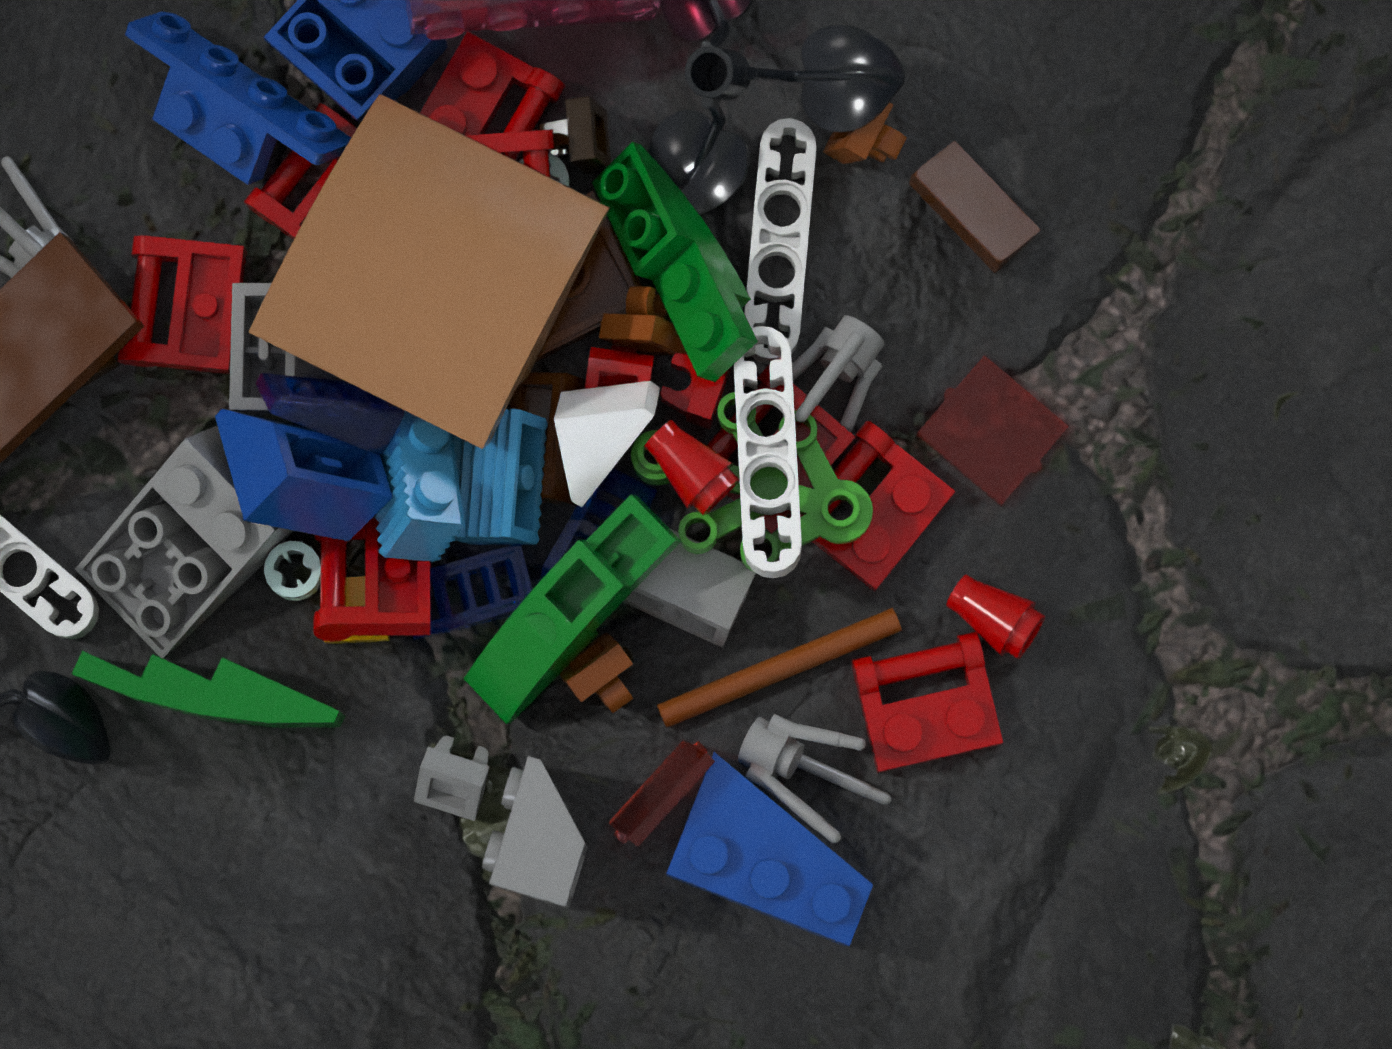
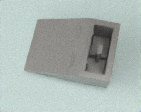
M215 426L183 440L75 570L155 653L164 659L265 563L270 551L280 543H284L293 530L244 521L218 426Z

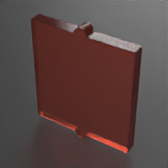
M984 355L956 389H946L944 393L945 401L916 435L1001 506L1030 472L1038 473L1042 467L1040 460L1069 426Z
M683 740L608 822L616 830L614 836L623 844L629 840L638 847L713 765L715 761L707 754L708 749L699 741L692 745Z

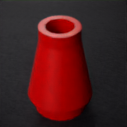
M673 420L665 423L644 445L654 456L686 508L694 506L703 516L720 503L740 481L730 470L733 465L731 461L682 430Z
M967 574L957 583L946 603V607L956 612L1000 656L1007 652L1017 659H1020L1028 650L1046 618L1045 615L1034 609L1036 602L979 582Z

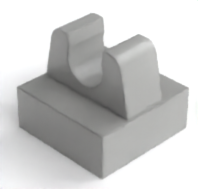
M443 736L435 748L428 747L419 770L414 802L475 821L482 803L490 767L487 766L488 750L478 746L472 760L451 754L454 738Z

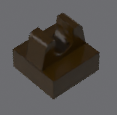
M590 96L566 99L567 119L540 125V130L553 129L554 149H548V151H551V154L558 158L570 157V162L587 174L600 173L611 163L607 110Z

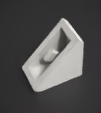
M651 381L561 392L554 422L570 498L572 502L581 508L654 417L660 387Z

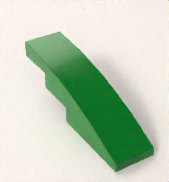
M82 651L71 673L84 681L141 703L208 720L273 728L340 727L345 718V715L339 710L223 657L211 680L152 654L141 677L85 651Z

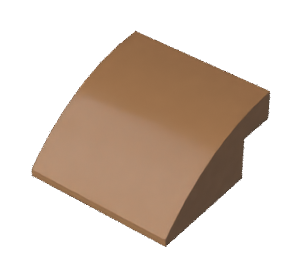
M379 94L351 137L308 212L248 333L483 449L491 442L517 386L528 378L610 207L383 94Z

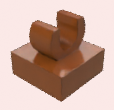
M889 102L882 113L863 128L850 132H832L823 153L842 164L863 161L868 156L879 162H884L886 157L896 160L907 137L884 124L894 104Z
M630 286L626 296L627 314L603 313L599 338L615 346L636 348L638 354L674 356L677 353L686 354L673 323L670 322L671 319L660 296L655 295L656 289L653 287Z
M607 632L585 647L559 674L580 702L596 692L604 705L612 713L633 699L618 677L620 673L633 663L619 643Z

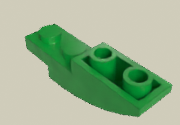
M632 141L592 181V184L601 203L610 207L607 216L635 275L653 281L697 376L716 382L758 342L742 310L751 298L722 247L683 192L644 147Z
M631 494L586 541L579 539L535 586L494 635L476 659L464 680L506 724H511L598 635L595 630L682 541L638 496Z

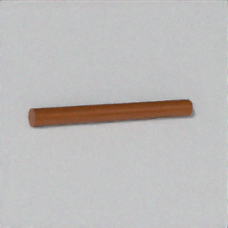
M887 609L657 704V708L665 727H671L901 632V625L894 609Z

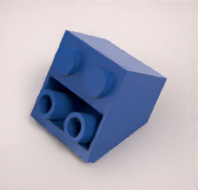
M297 0L264 36L268 44L357 122L363 120L379 94H383L393 100L405 94L448 48L443 26L413 0Z
M221 409L215 415L244 521L349 541L393 498L377 445L321 430Z

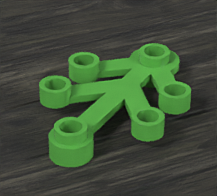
M735 392L724 396L719 402L717 410L718 420L721 427L726 432L733 434L738 443L737 423L730 422L725 417L727 408L736 404ZM755 407L747 417V424L753 433L763 436L755 422ZM809 415L801 423L808 426L810 435L803 441H796L797 456L813 487L811 489L799 485L800 514H804V516L800 517L802 546L819 537L835 544L850 543L860 538L869 528L873 514L872 502L867 492L860 485L853 481L841 480L836 477L817 442L816 421ZM784 417L780 421L779 431L784 425ZM651 430L639 436L633 444L631 450L633 469L636 475L645 483L656 486L670 483L659 464L649 463L644 457L647 450L644 445L658 431ZM732 465L730 470L739 478V466ZM764 467L754 473L750 486L756 496L772 500L784 494L788 481L781 470L775 467ZM740 481L730 491L731 493L740 495ZM738 498L704 516L699 511L687 514L681 520L678 529L682 546L691 553L703 554L715 546L717 539L741 528V499ZM837 500H844L852 506L853 512L845 520H836L828 512L830 504ZM751 512L750 519L755 520L766 514ZM695 523H703L709 527L711 533L704 542L694 543L686 537L688 527ZM778 530L772 534L765 531L764 542L772 549V554L767 561L777 562L778 558H780L781 550L791 549V543L780 542ZM742 540L740 545L741 560L746 568L753 571L746 563Z

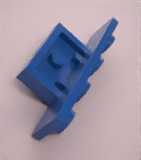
M162 11L128 23L125 36L170 66L152 119L245 184L250 185L263 179L277 140L314 165H321L340 157L351 137L338 129L330 117L321 112L310 110L287 94V90L280 83L260 76L239 62L238 56L233 51L211 43L192 30L189 22L181 16Z

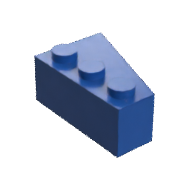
M713 753L666 876L842 946H850L873 884L718 754Z

